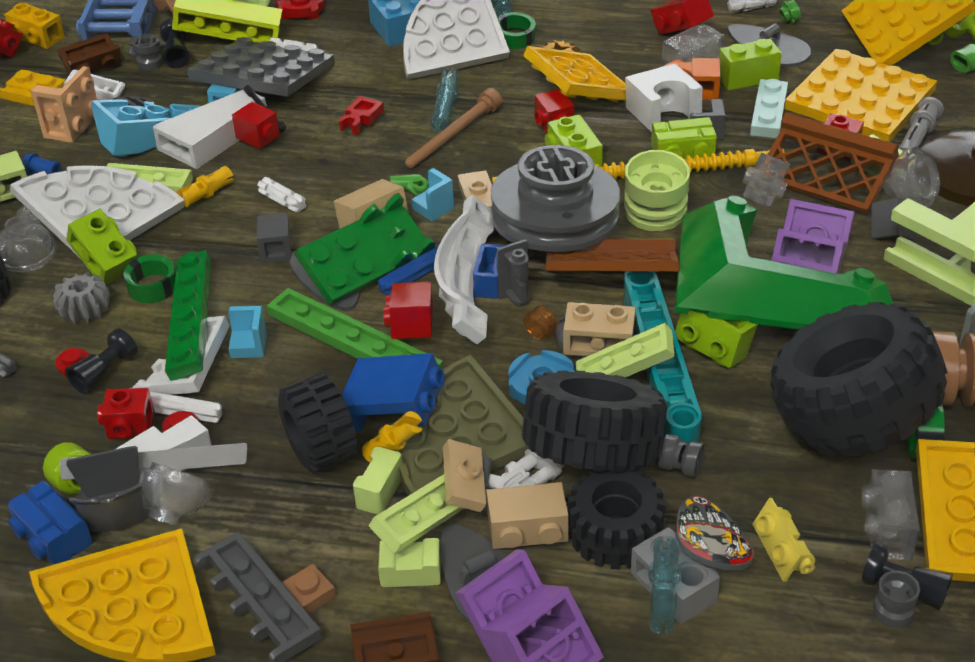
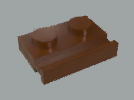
M430 612L350 624L355 662H439Z

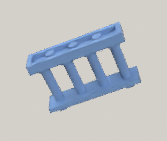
M88 0L80 19L76 22L77 34L81 35L82 41L92 38L94 33L128 32L132 37L148 34L158 8L153 0ZM105 6H133V9H105ZM100 19H128L127 22H99Z

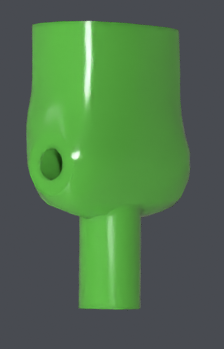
M968 44L964 48L951 53V65L957 71L968 73L975 70V44Z

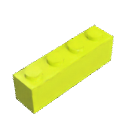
M176 0L173 9L172 29L230 40L248 37L252 39V42L261 43L263 41H270L271 38H278L282 9L234 0Z

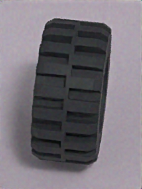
M567 370L558 371L557 373L547 372L543 376H536L527 387L521 435L530 451L537 452L538 456L544 459H551L554 463L560 465L567 464L571 465L572 468H587L604 472V470H612L613 472H624V470L628 469L631 471L640 470L641 467L646 468L654 463L661 454L667 403L662 393L655 391L654 387L643 385L640 381L634 379H625L623 376L579 370L575 372H568Z

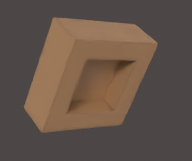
M314 564L281 582L307 614L336 597L334 586Z

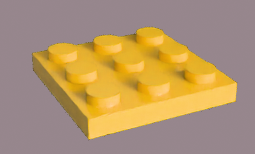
M533 46L526 47L523 56L532 63L531 66L546 75L547 81L556 84L561 89L560 92L565 96L576 98L579 95L591 100L605 98L612 102L626 101L625 82L591 54Z

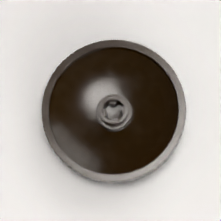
M955 128L936 133L926 139L919 148L916 161L917 174L923 184L935 194L966 206H970L975 202V128Z

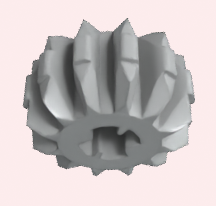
M86 272L82 276H78L75 273V276L72 278L65 277L63 278V283L55 286V293L53 294L55 309L58 310L64 321L72 320L74 325L80 321L88 323L89 319L92 318L100 319L101 313L108 311L110 293L105 282L101 280L100 275L91 276L89 272Z

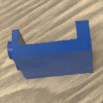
M433 353L358 358L342 393L355 431H362L368 415L406 413L408 411H413L421 417L422 422L418 426H426L430 414L435 409V401L439 390L444 385V371L438 366Z

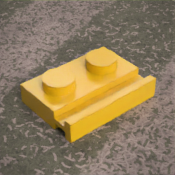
M21 69L5 83V88L0 87V98L35 106L31 90L36 85L62 89L65 79Z

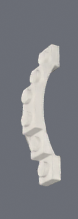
M471 195L464 201L463 214L448 229L438 247L434 271L440 286L439 297L446 303L445 311L453 318L452 327L460 335L466 336L478 344L486 338L488 315L474 305L473 270L480 246L485 244L488 235L494 231V225L491 220V208L474 195Z

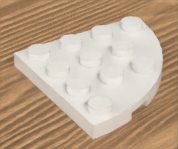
M420 0L408 21L403 44V62L407 80L509 58L510 51L491 0Z
M69 166L67 171L46 174L43 171L10 184L11 193L74 253L75 251L66 241L68 224L100 208L107 217H112L115 220L119 232L125 240H132L185 207V200L162 183L157 181L151 183L138 178L135 172L105 166Z

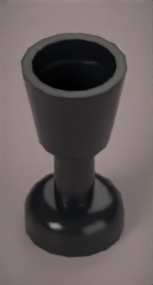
M167 19L160 25L159 29L161 38L166 42L163 59L166 65L172 68H181L189 62L190 58L189 52L183 43L186 32L173 30V19Z
M120 328L114 329L108 334V348L98 356L91 354L65 369L68 381L77 391L82 394L90 393L107 372V365L117 357L122 360H129L137 354V345L126 331Z
M874 544L863 571L862 581L876 584L889 571L899 570L907 572L919 582L920 593L918 598L940 611L947 596L953 573L916 566L914 570L907 569L889 562L888 550L883 546Z

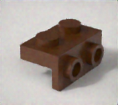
M108 33L58 49V55L69 75L72 70L79 71L83 66L89 67L92 73L104 68H112L116 64L121 63L120 48L118 44H113Z

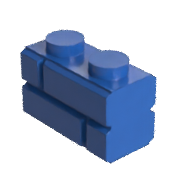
M41 481L28 489L27 494L23 492L9 501L7 506L12 518L8 520V524L17 538L21 539L26 536L28 539L27 544L38 560L45 557L52 565L72 558V554L75 553L77 555L91 546L92 538L86 521L47 482Z

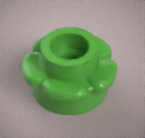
M794 0L789 2L783 1L782 8H779V15L784 23L790 22L794 25L795 21L801 19L800 9Z

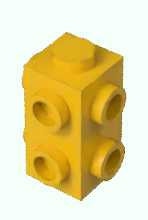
M19 3L4 14L6 21L15 25L13 30L23 34L22 41L48 49L65 38L62 21L58 14L28 5L27 3Z

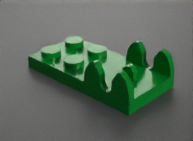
M400 193L394 194L382 209H379L374 203L365 210L359 220L297 249L295 257L329 306L378 282L381 277L435 247L436 243L431 237L426 238L403 207L404 199Z

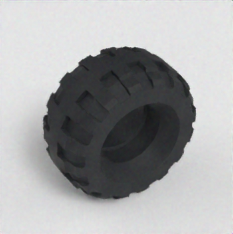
M869 302L867 305L858 306L855 304L844 307L840 311L832 314L827 313L817 318L814 323L807 327H802L794 333L793 338L789 342H785L777 353L778 358H775L771 369L770 385L773 390L771 393L792 436L798 441H802L808 448L816 449L818 453L831 456L842 454L845 457L859 456L863 452H877L886 449L888 445L899 440L903 441L913 435L915 430L921 425L925 426L935 415V408L940 407L943 402L947 384L945 374L948 373L941 350L930 326L924 320L920 321L918 316L914 312L908 311L906 307L897 304L885 305L882 302Z

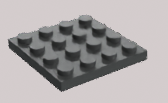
M241 37L188 69V80L239 89L249 85L253 91L288 97L334 65V55L324 53V50L321 49L303 51L297 45H287L283 48L276 46V43L272 41L259 43L252 42L251 38Z

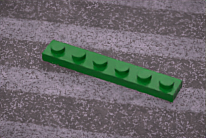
M207 250L198 253L190 252L177 259L165 372L170 381L203 371L211 258Z

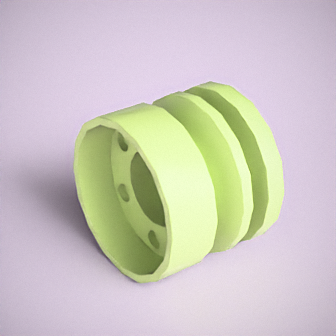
M649 150L638 153L625 166L624 214L628 221L637 228L647 231H666L681 224L683 215L687 214L690 167L682 157L665 150Z

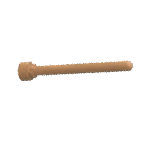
M488 88L482 92L474 107L409 156L405 161L406 167L410 169L416 167L480 115L489 112L493 113L501 107L503 100L499 92L493 88Z

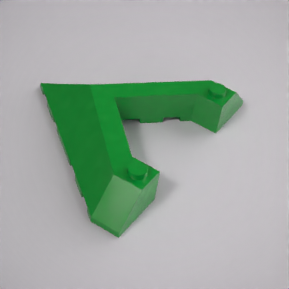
M729 196L691 211L682 217L681 247L678 257L679 271H677L678 280L675 295L677 299L674 313L688 314V311L692 310L704 313L710 318L749 321L754 324L800 330L802 327L814 323L817 318L827 313L832 314L840 311L844 307L855 304L858 306L867 305L869 302H882L885 305L893 304L886 283L876 278L875 274L868 269L857 268L843 274H836L749 257L745 243L748 241L757 209L748 205L744 198Z

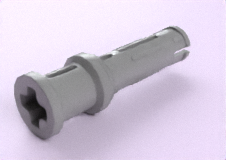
M925 97L921 99L917 107L918 111L914 112L910 118L911 127L898 148L906 153L905 164L913 161L926 134L935 129L936 120L943 114V104L937 98Z

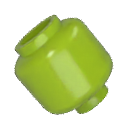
M72 442L56 445L48 452L44 459L43 472L45 478L63 493L69 495L78 494L81 487L75 479H61L60 459L81 457L91 453Z

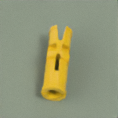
M223 166L207 176L201 175L197 177L195 183L177 190L176 193L185 200V206L188 207L202 197L210 198L218 189L233 183V173L228 167Z
M408 411L394 422L393 425H384L375 438L363 445L362 453L365 459L371 462L370 454L375 447L400 451L404 448L408 439L422 431L423 428L416 427L422 422L421 417L413 411Z

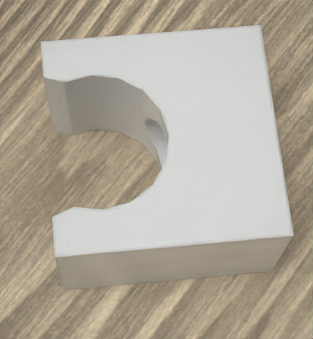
M676 64L625 77L626 108L651 132L652 123L661 122V113L680 112L687 115L689 119L691 113H702L703 87Z

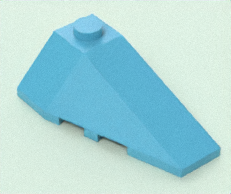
M121 99L94 100L91 102L100 142L112 155L117 157H127L129 154H138L157 147L153 132L154 125L200 107L198 105L171 104L170 108H165L160 105H154V102L144 101V106L128 105L127 100Z

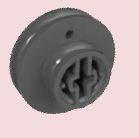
M545 145L524 153L518 164L506 169L495 179L491 187V220L495 229L507 240L515 243L527 239L529 249L547 252L579 250L603 241L616 229L619 221L620 189L616 180L605 170L595 166L593 159L586 152L564 145Z

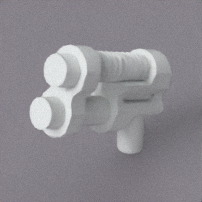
M527 449L522 459L518 462L511 461L505 466V473L502 476L490 474L488 488L496 489L544 484L558 477L562 473L561 468L565 464L554 463L553 460L544 459L538 456L537 452ZM533 467L535 469H539L536 473L530 476V472L528 471H530Z

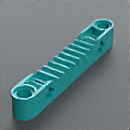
M626 271L624 273L623 303L624 306L635 307L634 335L666 323L672 330L674 357L644 369L649 385L654 387L655 391L661 392L667 403L663 440L670 433L680 436L682 441L685 442L692 440L700 442L701 410L655 271Z

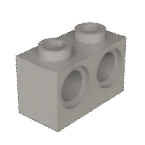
M669 527L632 548L631 574L680 625L718 601L720 582L718 572L714 567L704 565L684 553L676 542L675 533Z

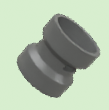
M144 34L133 40L134 52L138 54L136 57L138 68L150 71L163 65L162 53L158 51L160 43L156 35Z
M668 433L661 448L659 468L668 471L678 469L682 471L683 475L696 478L702 464L705 443L695 440L685 442L682 441L680 436Z
M898 570L885 573L880 578L873 607L877 619L890 627H904L908 625L914 617L915 604L920 593L919 582L907 572Z

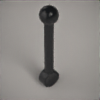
M249 85L243 88L245 93L255 103L267 108ZM278 121L279 132L282 133L286 130V125Z

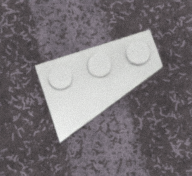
M207 317L203 371L170 381L165 372L166 359H158L151 367L153 370L151 376L146 381L140 379L133 388H149V391L171 395L199 392L230 326L226 317Z

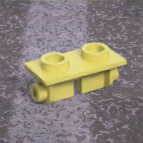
M769 498L752 525L782 581L786 582L793 571H800L804 575L811 573L815 569V557L810 553L804 541L797 540L800 537V533L791 519L790 512L783 510L782 507H777L773 498Z

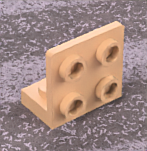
M83 66L62 89L36 85L31 90L44 138L73 143L94 120L91 102L97 100L89 67Z

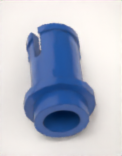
M36 153L26 154L22 159V164L28 175L43 171L46 174L61 172L60 162L40 158Z

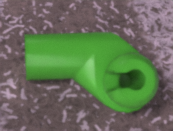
M419 174L390 176L392 183L403 186L404 190H408L415 196L429 188L427 179Z

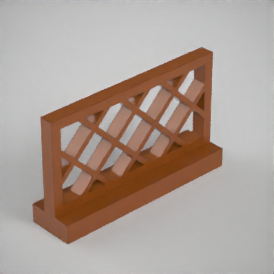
M786 112L781 120L782 129L756 175L757 179L869 214L872 202H875L891 170H895L900 162L898 145ZM786 139L796 141L800 146L786 153L782 151V146ZM817 148L825 150L827 156L810 161L807 152ZM803 154L807 163L790 169L787 160ZM845 156L853 158L855 164L838 170L835 160ZM781 162L784 163L787 170L778 175L768 173L771 166ZM830 162L835 172L818 178L814 168ZM871 165L883 167L879 174L870 178H866L863 168ZM810 170L814 178L812 181L801 184L795 181L794 176ZM859 171L862 181L846 186L842 177ZM835 179L839 180L841 189L831 193L823 190L822 184ZM862 188H867L869 194L864 203L853 200L849 194Z
M607 237L603 241L587 248L565 252H547L546 271H679V260L675 252V238Z

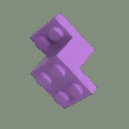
M790 199L784 229H778L771 261L841 274L855 212Z
M516 549L456 592L492 662H598L604 658L569 588L542 584L525 550Z

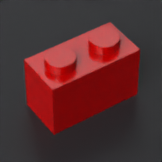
M670 0L650 10L659 35L692 28L714 17L709 0Z
M432 282L393 283L391 295L385 296L386 307H384V327L391 328V339L432 337Z

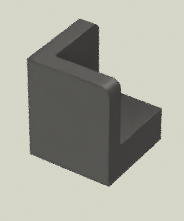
M711 99L710 113H691L690 119L710 117L716 138L723 139L725 126L722 99Z
M893 198L872 202L871 237L878 240L902 236L908 240L916 239V232L891 220L892 210L902 203L904 199Z
M288 213L257 216V244L261 263L291 259L292 238Z

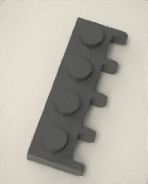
M239 531L194 557L193 563L197 569L201 570L212 564L219 573L210 581V585L215 591H221L229 586L236 594L238 599L231 603V612L235 616H240L249 611L259 623L250 631V636L254 641L259 642L269 636L276 644L277 648L272 650L268 657L271 662H285L322 639L321 630Z

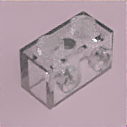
M700 23L663 41L662 65L665 66L673 60L692 62V58H719V50L724 48L725 35L710 26Z
M872 469L869 485L862 486L861 494L862 507L867 508L865 535L871 539V548H873L874 544H877L888 550V559L912 560L920 529L911 471Z

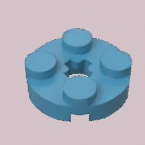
M541 350V355L530 357V352L516 358L509 367V394L512 398L525 404L527 387L536 376H543L547 372L557 373L564 370L575 372L574 364L565 355L550 350Z

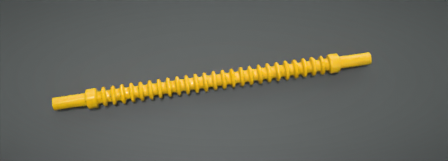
M745 149L743 153L737 150L735 154L729 151L727 155L720 152L719 156L711 153L710 157L704 153L702 157L696 154L694 158L687 155L684 160L690 167V173L693 169L697 173L700 169L707 172L709 168H712L715 171L717 167L724 170L725 166L732 169L734 165L737 168H741L742 165L750 168L755 167L757 163H763L769 151L755 152L754 149ZM623 161L619 165L612 162L611 166L604 163L603 167H600L615 180L617 177H621L622 180L625 179L626 165ZM492 177V184L497 177Z

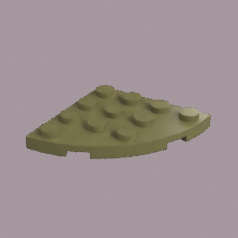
M471 354L443 369L444 385L439 390L435 401V409L430 414L426 426L417 425L416 427L423 428L422 431L408 439L404 448L397 451L401 453L400 477L408 496L444 474L443 446L448 439L480 447L482 449V460L483 457L492 459L490 472L525 456V451L528 447L521 435L523 426L522 415Z

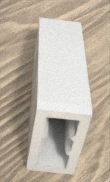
M240 90L153 126L157 150L198 169L239 141L235 136L232 114L251 101L254 103L255 101L244 90ZM256 94L267 107L265 97Z

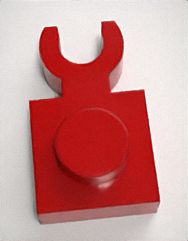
M359 96L345 109L346 115L339 119L340 131L351 127L352 134L356 135L361 131V125L370 126L384 112L383 102Z

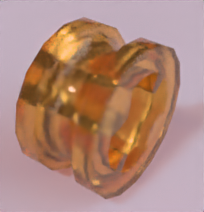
M542 305L536 306L524 316L526 329L537 339L546 337L548 333L556 328L554 315L548 308Z

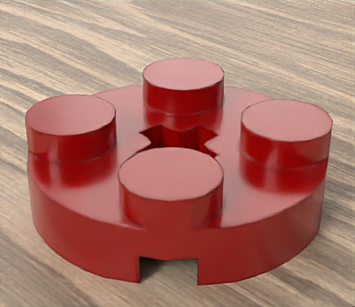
M275 0L276 8L282 9L281 19L306 18L314 20L320 16L319 12L325 8L326 0Z

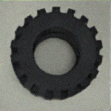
M320 373L279 390L278 407L285 433L298 460L309 472H319L351 459L356 455L357 440L350 412L340 391L325 374Z
M629 469L624 470V472L592 470L589 477L585 475L580 477L578 485H573L570 490L568 500V534L575 551H581L582 558L586 561L593 559L595 560L594 565L600 567L607 564L611 565V569H619V565H626L627 568H631L632 548L664 530L665 500H663L664 494L661 488H656V481L651 477L644 478L645 473L639 470L632 472ZM618 515L625 518H610L607 516Z

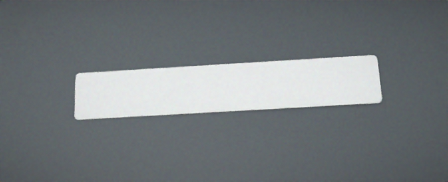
M247 443L138 452L139 473L245 464ZM71 458L60 459L62 480L75 479L66 466V461Z

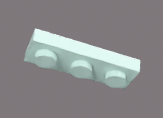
M760 79L750 135L777 138L781 129L788 82L777 79Z

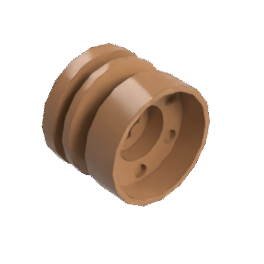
M933 332L948 372L945 374L947 384L942 405H953L959 391L963 406H973L975 403V334L965 333L959 348L954 332Z

